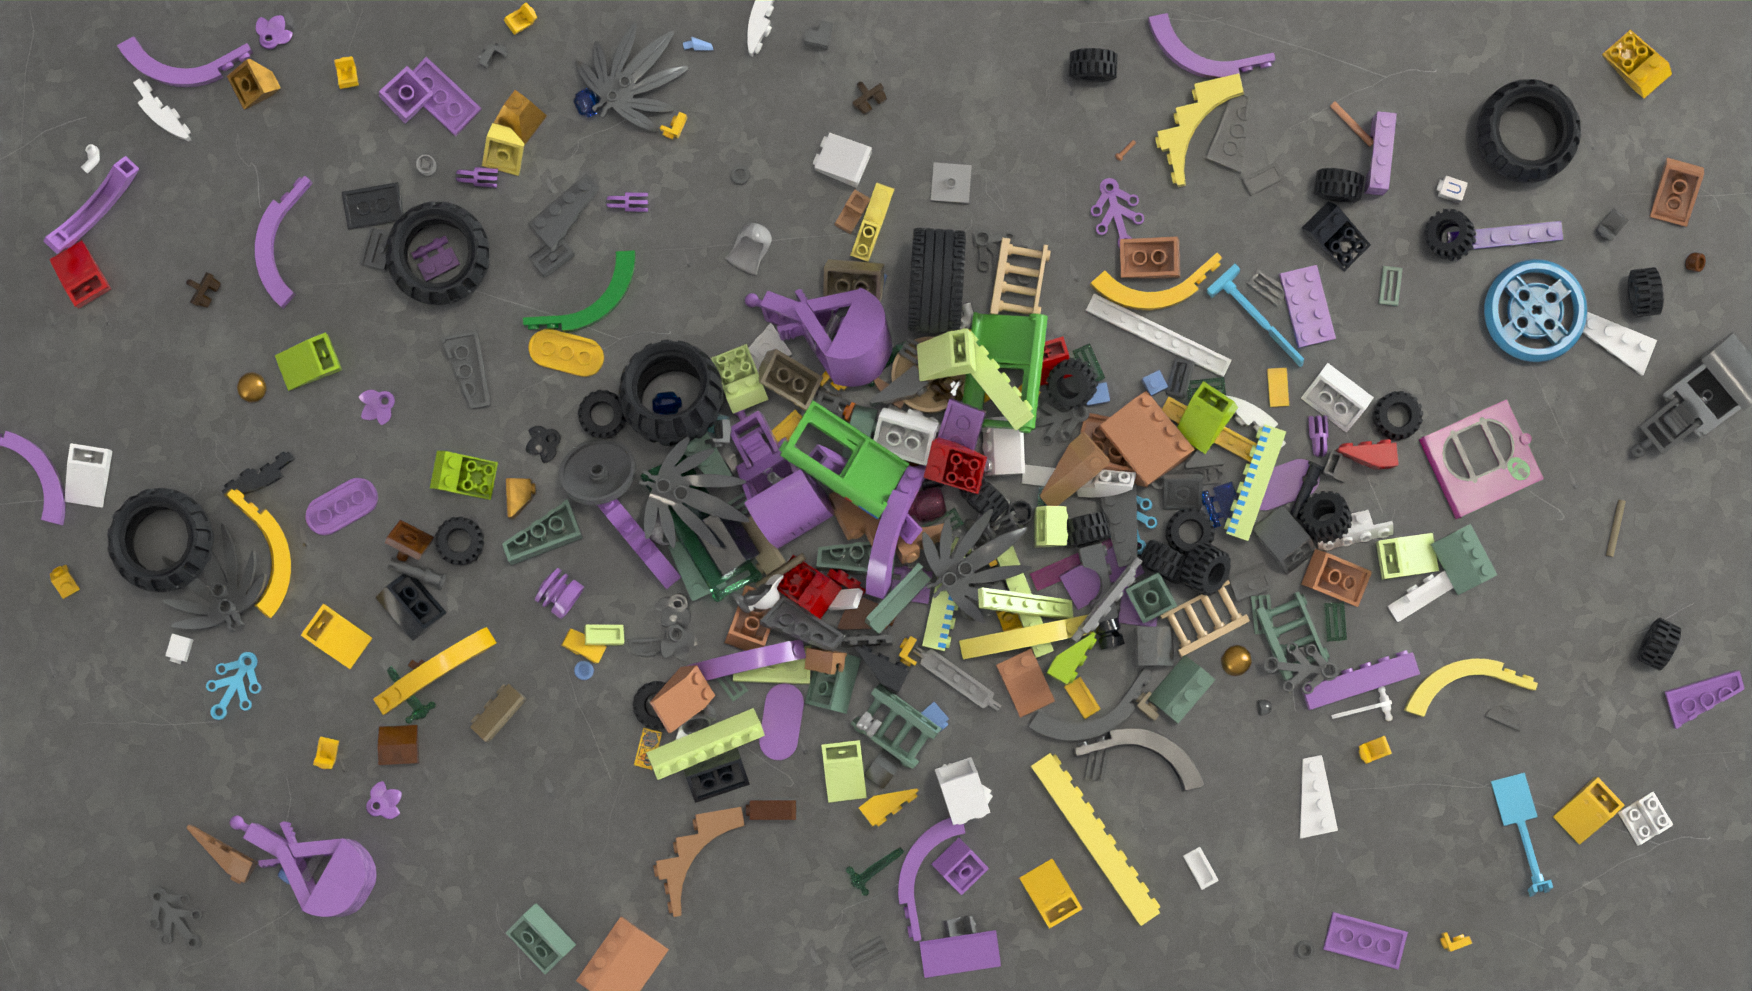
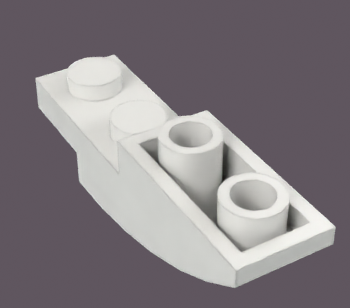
M755 0L748 24L749 55L752 57L754 53H759L763 45L760 43L764 36L767 37L772 29L770 20L765 17H770L774 9L772 4L775 0Z
M139 78L133 82L143 96V99L137 103L144 112L170 134L185 141H190L189 134L191 132L185 123L181 125L178 120L180 115L175 108L170 109L168 106H165L161 109L163 104L158 97L154 98L150 92L153 89L147 81L143 83Z
M1227 396L1238 406L1234 413L1236 416L1234 419L1241 426L1245 425L1248 427L1253 422L1255 424L1253 428L1258 431L1259 427L1263 428L1264 424L1274 428L1278 425L1271 416L1255 405ZM1284 440L1281 447H1283L1286 444Z
M1103 469L1076 492L1078 497L1118 495L1132 490L1136 472Z

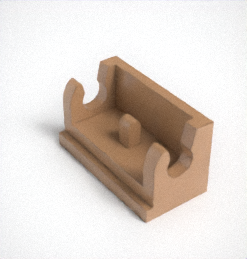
M806 648L805 669L835 674L838 663V671L843 672L847 653L831 652L823 648Z

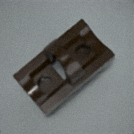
M862 81L858 82L857 87L862 96L852 103L855 110L858 109L865 116L873 110L868 103L869 100L874 98L878 105L887 101L883 85L879 83L871 90H868Z
M207 272L200 284L187 279L186 284L196 289L190 303L208 308L212 299L204 295L205 291L209 288L216 292L221 283L213 278L214 275Z
M951 376L944 377L942 380L939 378L935 379L929 387L935 393L932 398L936 402L944 399L949 402V399H954L953 397L955 396V400L961 402L963 395L958 387L963 385L964 382L961 379L954 380Z

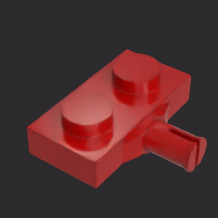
M830 569L827 573V576L836 584L843 585L848 589L859 588L863 591L862 596L864 595L866 590L860 586L861 582L853 577L848 579L849 575L839 569L836 572Z

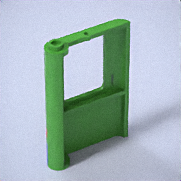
M973 312L971 331L978 339L976 341L979 347L983 345L989 352L987 355L989 360L994 359L1000 368L1019 369L1024 371L1021 400H1027L1032 406L1031 413L1034 417L1018 430L1021 433H1030L1031 430H1035L1048 316L1036 313L1029 314V317ZM971 373L966 374L963 403L983 410L985 391ZM984 419L982 425L984 428L1014 429L1009 421Z
M815 401L811 402L789 440H784L778 449L781 451V457L876 519L883 513L892 491L909 466L908 462ZM807 424L813 425L852 452L839 476L795 447Z

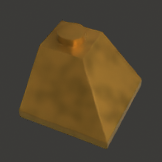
M251 59L245 60L227 76L244 110L271 97L281 89L273 72Z
M514 90L501 108L494 124L511 128L525 146L547 115L530 100Z
M506 478L508 518L515 519L531 502L533 494H536V485L532 483L531 479Z

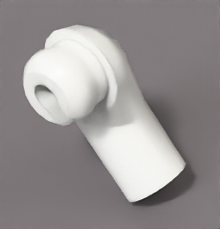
M966 303L962 305L964 315L961 318L960 330L963 328L969 329L973 321L971 303Z

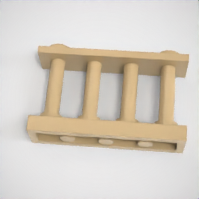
M1009 238L1001 239L989 314L998 315V311L1002 312V310L1028 315L1041 313V307H1038L1045 261L1049 262L1051 251L1047 250L1048 245H1044L1042 251L1015 247L1013 244H1010ZM1016 254L1040 258L1039 270L1010 265V263H1007V256ZM1014 273L1038 277L1036 289L1007 284V282L1003 281L1004 274ZM1006 291L1034 296L1033 307L1003 303L1004 301L1000 300L1001 293Z
M1229 580L1218 590L1232 616L1230 618L1232 622L1227 625L1221 622L1209 597L1202 594L1159 616L1160 619L1168 618L1181 643V649L1177 650L1180 657L1250 621L1247 614L1242 616L1241 613H1238L1225 589V586L1230 584ZM1200 599L1215 625L1213 627L1215 631L1209 634L1207 631H1204L1191 606L1192 603ZM1182 608L1185 609L1198 634V640L1192 643L1190 640H1187L1174 615L1175 612Z

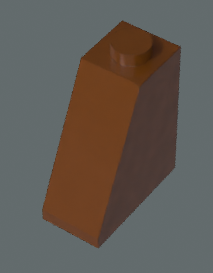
M861 597L857 609H845L837 629L873 630L865 623V619L879 604ZM896 617L888 626H893Z
M750 800V804H746V816H750V820H796V800Z

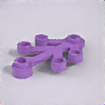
M1107 178L1100 184L1102 194L1096 205L1091 208V215L1099 217L1102 214L1103 205L1109 199L1110 207L1102 222L1097 225L1096 232L1099 235L1106 234L1108 225L1114 216L1120 237L1117 245L1120 249V239H1132L1126 233L1122 215L1133 220L1136 225L1143 223L1144 215L1142 213H1135L1118 204L1116 196L1127 201L1131 207L1138 204L1139 198L1137 195H1130L1119 189L1116 180ZM1111 184L1113 190L1108 191L1106 185ZM1131 197L1136 198L1137 202L1135 204L1130 203ZM1099 208L1100 213L1094 214L1093 209ZM1138 215L1141 216L1142 221L1137 222L1135 220V217ZM1104 226L1105 232H1099L1098 227Z

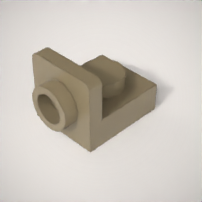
M1149 691L1146 694L1142 692L1136 700L1138 704L1135 707L1149 719L1155 721L1159 716L1157 713L1158 709L1150 702L1148 705L1145 703L1152 693Z

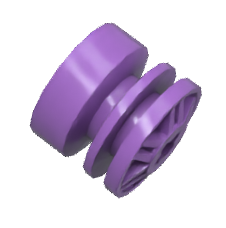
M557 568L541 584L535 601L539 603L546 597L542 606L547 607L553 602L554 605L551 612L562 619L572 608L585 587L576 580L571 581L568 585L565 584L568 575L565 573L561 579H558L562 570Z

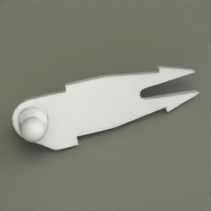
M1382 686L1378 688L1380 703L1331 716L1334 719L1381 707L1385 713V719L1391 721L1393 719L1390 712L1392 701L1389 700L1388 695L1385 693V687Z

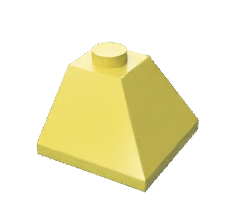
M492 123L486 137L482 166L519 176L524 150L523 141L511 128Z

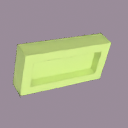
M623 625L584 626L585 645L624 644Z

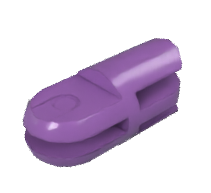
M475 167L474 170H457L456 174L474 175V178L456 177V180L458 182L474 183V186L497 188L495 183H482L479 180H497L498 176L479 175V172L498 173V169Z
M625 192V196H608L606 199L625 200V204H606L607 207L625 208L627 212H648V208H629V204H648V200H629V196L648 197V193Z
M1323 415L1322 418L1321 416H1315V419L1313 416H1308L1309 436L1312 440L1313 454L1316 457H1319V455L1324 457L1327 454V438H1329L1327 415Z

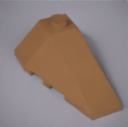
M1083 431L1069 443L1039 497L1048 506L1060 505L1110 463L1109 458Z
M187 826V830L226 873L231 875V880L238 884L248 881L258 863L257 861L195 826Z

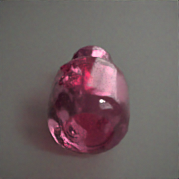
M935 487L918 491L908 514L910 516L916 515L919 522L928 520L933 522L936 518L944 516L946 514V505L941 489Z

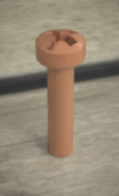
M1132 140L1120 153L1115 155L1116 159L1122 161L1123 156L1136 142Z

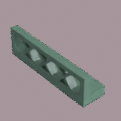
M920 563L866 617L865 623L878 635L931 581V578L922 571L923 566Z

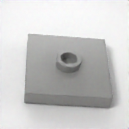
M934 162L931 201L969 204L972 165Z

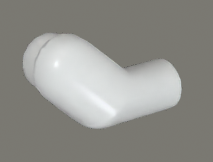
M89 144L86 147L85 151L87 152L88 160L81 166L87 174L100 161L99 149L93 144Z

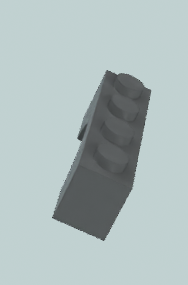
M1100 541L1077 546L1080 564L1085 568L1095 570L1100 579L1099 592L1089 602L1091 611L1114 584V582H1110L1109 575H1112L1110 564H1106L1105 556H1108L1107 549ZM1114 601L1111 604L1110 612L1105 617L1102 616L1098 622L1118 618L1117 612H1120L1118 601Z

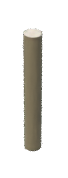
M1618 500L1606 556L1614 557L1626 503L1624 500Z
M803 553L799 554L755 583L756 587L758 588L761 584H766L773 575H783L806 560Z

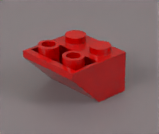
M1063 336L1045 342L1040 386L1049 384L1046 380L1050 376L1048 375L1050 371L1063 360L1070 358ZM1067 374L1064 376V379L1073 377V375Z

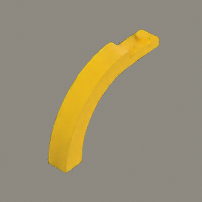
M1216 253L1184 282L1164 291L1143 292L1128 288L1113 279L1106 271H1103L1094 279L1090 286L1107 300L1122 307L1136 310L1164 309L1181 303L1196 293L1199 289L1195 283L1199 285L1207 278L1205 274L1209 270L1215 271L1221 265L1219 261L1222 257Z
M229 489L224 496L258 526L268 543L271 555L270 578L265 591L254 606L267 618H272L283 602L290 581L291 559L288 544L279 524L266 509L258 513L259 509L252 502L248 504L243 499L245 496L239 490Z
M485 627L423 663L396 681L373 700L381 713L385 715L433 681L485 652L497 642L488 628Z

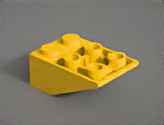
M1631 30L1602 54L1625 82L1643 99L1672 75L1669 62Z
M326 604L320 607L301 634L302 637L349 669L352 668L372 640L371 636Z
M1594 777L1553 818L1580 845L1625 805L1599 777Z
M916 788L876 795L861 805L859 809L872 826L876 824L879 827L887 821L885 816L889 813L896 814L902 809V803L905 801L910 803L918 797L916 793L919 790Z
M1053 859L1048 860L1019 878L1049 929L1083 909Z

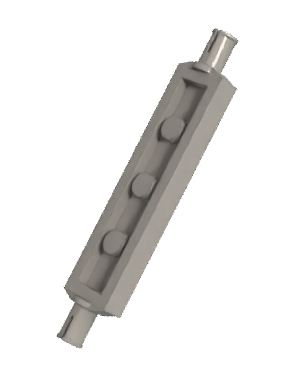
M1136 556L1133 562L1127 566L1078 627V630L1071 637L1073 640L1078 642L1084 634H1088L1090 631L1093 632L1097 628L1099 619L1102 616L1105 617L1110 612L1111 604L1114 601L1117 602L1122 597L1124 588L1126 586L1129 587L1134 582L1136 569L1143 562Z
M917 645L913 650L916 655L922 658L920 665L981 708L989 705L998 712L1002 705L993 700L994 692L933 649L925 652Z

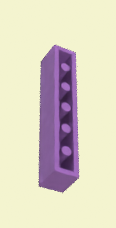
M1405 650L1396 653L1397 657L1393 659L1386 656L1378 659L1379 663L1371 665V662L1359 665V670L1353 671L1352 668L1341 671L1342 675L1337 676L1332 681H1322L1314 688L1311 694L1303 693L1308 710L1419 675L1420 672L1413 652L1408 653ZM1306 685L1304 687L1305 691L1310 692L1311 686Z

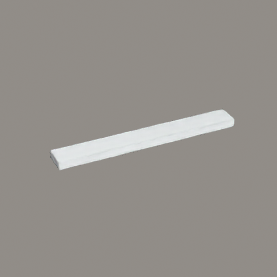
M1093 294L1086 309V312L1185 360L1193 361L1196 365L1220 377H1224L1231 363V359L1096 294Z

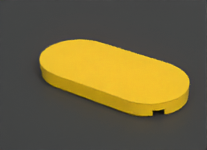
M543 329L535 333L529 341L528 350L530 356L536 364L542 367L581 377H589L596 374L604 362L602 348L594 340L554 329Z

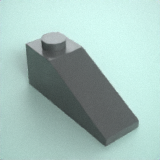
M914 365L869 400V404L871 407L913 399L917 395L921 397L928 391L929 382L927 380H919V370Z

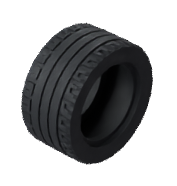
M915 228L913 230L907 330L910 332H918L920 330V332L928 333V331L929 333H937L939 331L940 334H944L949 331L960 330L966 232L962 230H955L953 232V230L945 229V231L944 229H936L934 231L933 228H926V230L924 228Z

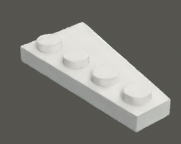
M1587 312V321L1583 334L1595 343L1600 344L1609 353L1615 355L1628 367L1630 366L1636 373L1643 376L1657 340Z
M772 323L766 327L763 333L748 348L758 374L759 367L767 351L778 349L787 356H792V353L780 339Z
M1322 755L1302 759L1300 838L1338 831Z

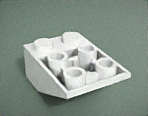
M70 443L64 502L103 508L113 451Z

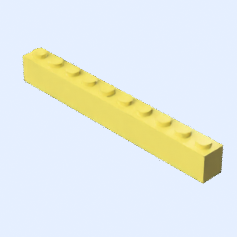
M1051 753L1047 754L1031 765V768L1134 918L1142 926L1160 913L1158 910L1160 905L1155 898L1150 899L1147 894L1149 889L1145 883H1139L1136 878L1138 873L1134 867H1128L1125 862L1127 857L1123 851H1117L1114 846L1116 841L1112 835H1106L1103 830L1105 825L1101 819H1095L1092 814L1094 812L1089 802L1084 803L1081 798L1084 796L1078 786L1073 787L1070 782L1073 780L1067 770L1062 771L1059 766L1062 764L1056 754L1053 756Z

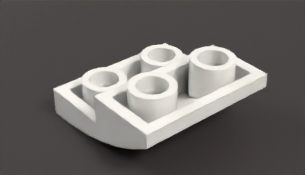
M1654 792L1649 793L1618 812L1637 846L1673 825Z

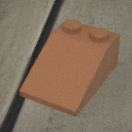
M1667 158L1650 217L1687 227L1703 180L1704 168Z
M1178 237L1120 239L1121 278H1180V241Z
M1315 549L1301 585L1358 607L1372 571L1327 552Z
M745 585L742 595L744 596L748 591L756 590V588ZM738 606L724 643L745 651L765 647L771 629L761 626L760 620L771 608L766 610L756 608L749 613H745Z
M1032 649L996 665L1020 718L1055 701Z
M697 665L684 666L677 670L652 699L650 704L668 733H672L704 709L714 698L715 694Z

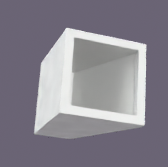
M829 133L828 137L824 136L820 147L823 148L821 154H816L814 158L815 171L857 188L872 154V147Z
M971 757L935 769L953 825L964 824L970 819L982 818L990 813L978 772Z

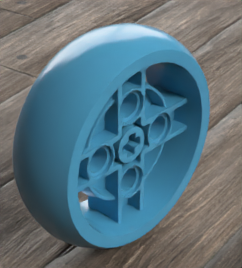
M1524 260L1507 267L1494 279L1486 295L1484 317L1489 334L1503 351L1520 360L1544 362L1560 357L1577 343L1587 321V300L1578 280L1564 267L1547 260ZM1529 273H1539L1550 276L1557 281L1552 286L1539 282L1526 284L1520 276ZM1503 290L1510 296L1507 306L1510 322L1502 327L1498 313L1499 300ZM1523 291L1527 294L1528 298L1526 301H1522L1519 298V292ZM1546 294L1554 296L1555 300L1553 303H1549L1546 300ZM1569 294L1573 306V318L1571 326L1567 331L1561 324L1564 318L1562 299ZM1532 307H1538L1540 310L1538 311L1539 314H1533L1532 310L1534 309ZM1518 318L1525 320L1526 326L1524 328L1517 325ZM1546 320L1552 322L1553 327L1551 330H1547L1544 327ZM1520 335L1530 339L1546 338L1551 343V346L1529 348L1515 342V340Z

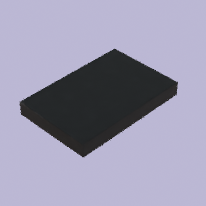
M398 182L342 192L348 230L396 222L404 214Z

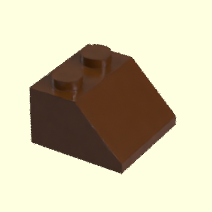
M418 725L379 727L378 765L419 763Z

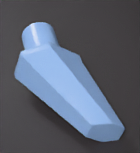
M691 37V41L683 42L684 50L694 48V51L714 50L711 43Z

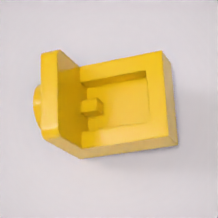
M524 3L520 9L506 16L504 22L512 33L516 35L531 26L537 16L534 9L527 3Z
M353 57L335 59L334 63L337 70L339 88L359 86Z
M67 565L58 566L50 573L51 582L63 599L80 590Z
M912 636L909 639L904 638L900 645L902 651L899 654V657H901L900 662L909 667L911 664L915 666L917 663L908 657L917 641Z
M1385 736L1359 746V755L1365 764L1392 754Z
M320 737L313 765L321 769H332L336 761L339 741Z

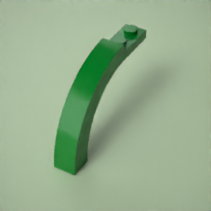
M635 250L616 251V264L612 280L603 295L591 306L569 315L523 317L524 327H528V330H539V326H547V329H558L559 325H562L563 332H573L592 326L604 319L619 305L630 287L636 264Z

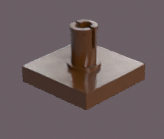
M400 520L387 536L385 543L398 549L397 559L405 562L409 556L419 560L431 545L434 537Z

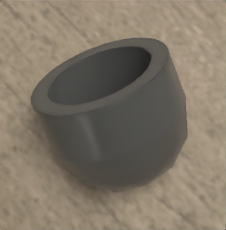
M1268 700L1257 701V711L1260 716L1271 712L1272 704Z

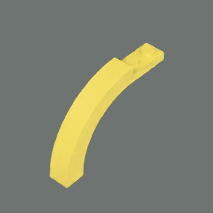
M1088 615L960 640L962 658L979 657L1071 638Z
M1489 659L1461 660L1445 665L1427 676L1411 694L1404 711L1424 717L1432 699L1444 686L1468 675L1491 676L1532 691L1536 690L1538 683L1533 682L1534 678L1527 675L1522 677L1516 676V672L1505 668L1502 671L1504 663Z

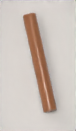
M1336 102L1330 105L1336 114L1369 147L1373 144V139Z

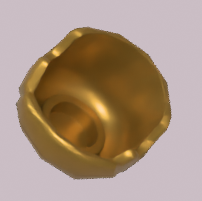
M250 372L240 377L237 391L243 400L249 403L257 402L264 397L266 384L261 375Z
M1240 645L1229 647L1221 658L1223 670L1232 676L1243 675L1252 663L1250 652Z

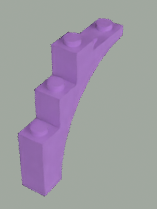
M617 499L597 505L666 589L681 578L650 538H645L644 531Z

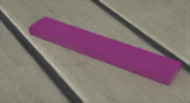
M1111 538L1101 542L1102 545L1106 546V549L1113 546ZM1078 553L1030 573L1029 575L1036 590L1040 591L1060 582L1059 575L1080 564Z

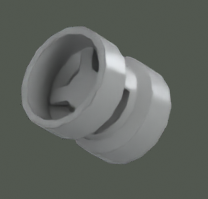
M424 154L416 161V167L422 175L430 176L435 173L437 164L432 156Z
M866 711L856 727L866 731V735L872 738L882 725V722L872 718V715Z

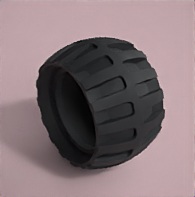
M1537 79L1517 80L1495 91L1483 105L1476 128L1479 151L1490 168L1508 180L1523 183L1544 181L1560 173L1573 159L1581 138L1580 117L1572 100L1557 86ZM1530 102L1543 107L1552 116L1557 126V142L1553 152L1546 158L1538 160L1521 159L1512 154L1503 144L1499 131L1500 119L1505 109L1516 103Z
M426 202L407 210L394 223L386 242L387 268L395 284L410 298L429 305L452 304L470 295L484 279L490 260L489 242L482 225L470 212L448 202ZM433 224H447L458 229L465 236L469 251L466 264L460 273L449 281L441 283L422 281L412 274L408 264V248L413 237L421 229Z
M667 339L655 344L650 343L630 358L629 365H626L622 372L619 385V401L624 417L634 431L652 443L659 442L663 446H673V444H678L685 437H689V441L696 438L699 439L706 434V430L709 427H713L718 419V413L723 404L721 376L708 355L698 347H692L688 342L681 340L674 342ZM671 371L686 372L696 377L700 382V390L696 400L687 409L677 414H657L649 411L642 405L645 389L652 380L661 374Z
M168 488L143 490L125 500L121 508L116 510L112 517L113 521L107 532L109 556L120 575L140 589L151 592H170L189 585L195 578H198L204 571L203 569L207 562L210 561L212 543H214L211 522L202 507L194 499L180 491ZM156 511H175L186 524L188 532L187 548L181 559L171 567L159 571L147 570L139 563L134 552L133 538L137 526L146 516Z

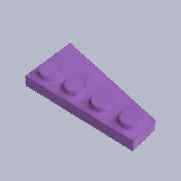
M1736 670L1664 691L1674 728L1681 727L1687 721L1693 720L1699 714L1712 709L1718 703L1724 702L1744 690L1740 671Z

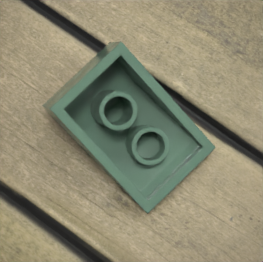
M695 534L675 542V548L668 545L692 601L727 586L724 576L721 577Z

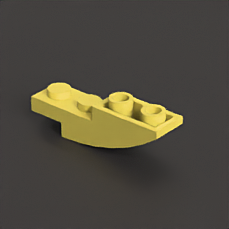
M876 183L850 256L869 262L894 188Z

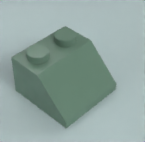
M1159 572L1145 577L1125 589L1143 624L1177 607Z

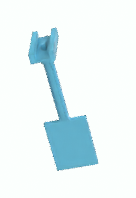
M1234 264L1207 289V294L1213 298L1222 289L1231 294L1261 327L1269 332L1273 340L1299 367H1302L1304 358L1273 326H1270L1269 322L1236 289L1237 286L1232 280L1240 273V268Z
M1525 773L1491 781L1503 825L1507 826L1514 823L1518 825L1532 873L1533 885L1528 889L1529 896H1534L1538 890L1542 892L1544 889L1545 893L1549 892L1553 888L1551 880L1544 881L1543 875L1540 874L1525 823L1526 820L1538 817Z

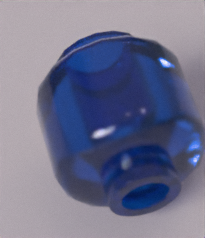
M586 88L575 93L576 97L573 99V103L579 115H587L589 118L598 114L597 111L594 112L592 110L593 106L600 102L595 92Z
M673 391L657 393L655 398L652 399L653 411L661 415L677 414L679 408L682 407L681 398L677 397Z

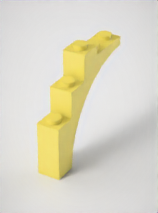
M1239 73L1194 84L1195 89H1192L1194 101L1198 100V103L1176 107L1177 113H1173L1175 123L1180 126L1157 131L1158 137H1155L1157 148H1161L1163 152L1170 151L1167 154L1169 165L1173 164L1174 172H1171L1173 184L1177 183L1178 187L1186 186L1184 173L1185 156L1189 142L1198 125L1217 106L1229 99L1244 95Z

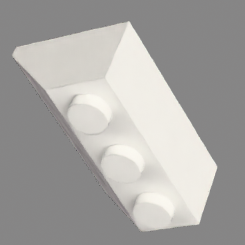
M1329 363L1326 364L1301 397L1302 400L1322 415H1327L1330 421L1346 433L1374 398Z
M883 408L878 418L873 440L903 460L926 466L931 444L935 440L939 423Z
M1004 416V417L985 418V419H989V420H1004V421H1008V420L1005 418V416ZM982 427V449L984 456L987 457L984 475L1010 476L1024 474L1023 433L1014 429Z

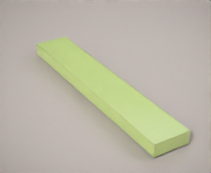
M989 588L978 589L979 608L1057 619L1073 618L1072 600Z

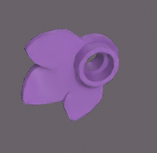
M281 15L274 16L269 21L260 17L256 22V32L260 36L259 42L265 49H273L277 44H286L293 35L291 31L284 30L285 20ZM268 37L272 38L271 41H266L265 39Z
M367 390L359 396V399L366 404L362 411V419L374 420L377 418L380 425L390 420L391 408L395 403L394 396L390 392L382 391L379 393L375 390ZM385 397L389 400L387 404L382 403V399Z
M383 781L378 782L370 791L371 799L366 804L367 812L372 816L381 815L386 819L397 817L400 812L396 805L401 799V791L395 789L387 790ZM374 803L379 804L380 808L378 810L373 808Z

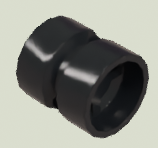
M1022 500L1012 503L1007 512L1009 514L1014 511L1016 513L1014 515L1015 518L1018 517L1020 520L1018 521L1019 525L1022 524L1023 526L1027 525L1033 516L1030 504Z
M1118 618L1099 622L1096 633L1100 635L1098 641L1101 650L1125 644L1122 633H1119L1121 627Z

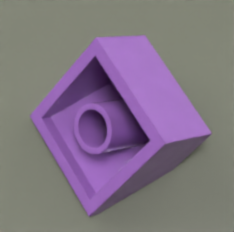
M408 66L379 91L381 100L405 124L421 110L434 94Z
M960 838L952 843L931 864L960 895L964 894L989 869Z

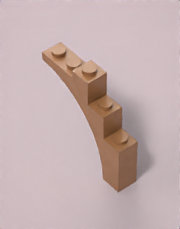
M830 493L829 500L847 540L858 539L863 534H866L871 546H873L880 519L874 518L838 493ZM944 523L931 527H922L921 533L912 544L906 543L899 535L895 552L901 563H911L920 557V549H923V532L927 533L934 544L940 542Z
M742 807L695 815L696 819H693L694 831L698 830L699 834L677 837L676 842H673L675 854L678 853L679 857L656 861L657 865H653L655 877L659 876V880L667 879V883H664L666 894H670L671 902L667 903L669 914L673 913V917L682 915V887L694 858L705 845L717 836L731 829L745 826Z

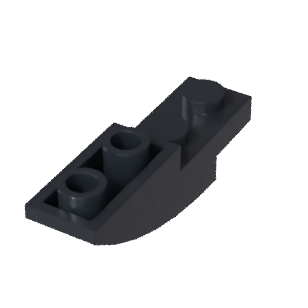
M284 451L275 457V462L262 466L259 469L260 473L254 468L251 470L247 468L239 474L241 477L236 481L232 479L227 482L222 492L225 494L229 489L234 491L237 489L242 494L263 489L283 478L284 475L280 470L295 460V458L289 451L287 453Z

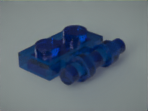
M1232 481L1214 487L1215 496L1210 497L1208 490L1202 492V503L1206 505L1210 519L1214 523V528L1221 526L1219 518L1224 517L1225 523L1227 518H1232L1234 511L1230 509L1233 500H1238ZM1218 501L1221 512L1216 513L1213 502Z

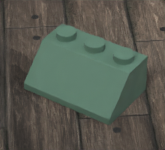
M1471 524L1431 544L1457 595L1497 575Z
M847 654L843 672L838 671V663L835 674L813 671L805 704L847 714L861 658Z
M1184 655L1154 690L1148 700L1178 724L1216 679Z
M537 903L524 913L506 932L511 940L545 975L576 946L571 938L563 932Z

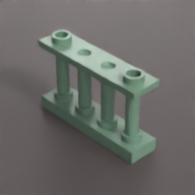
M1300 592L1293 593L1294 600L1270 610L1265 609L1264 606L1255 609L1261 627L1266 631L1265 636L1273 656L1279 662L1287 663L1285 655H1287L1286 646L1288 644L1280 645L1277 638L1280 637V634L1304 624L1307 625L1310 635L1298 639L1294 643L1299 648L1314 642L1317 651L1328 662V658H1330L1326 647L1323 648L1305 607L1307 600L1304 594L1300 595ZM1299 606L1303 617L1277 628L1272 627L1270 620L1273 616ZM1294 645L1289 646L1290 651L1296 649ZM1312 656L1305 657L1310 664L1316 662ZM1280 670L1283 680L1287 681L1293 678L1292 673L1294 671Z
M879 684L871 693L875 700L867 712L873 717L881 704L887 705L890 708V712L878 731L870 739L901 760L902 765L914 769L920 762L915 756L928 738L934 739L942 728L886 687ZM900 715L906 719V723L892 742L884 736V733L895 717ZM857 716L851 722V725L854 726V729L858 733L866 735V731L860 730L856 727L857 723L861 719ZM917 727L921 730L922 734L909 753H907L899 745L910 729Z

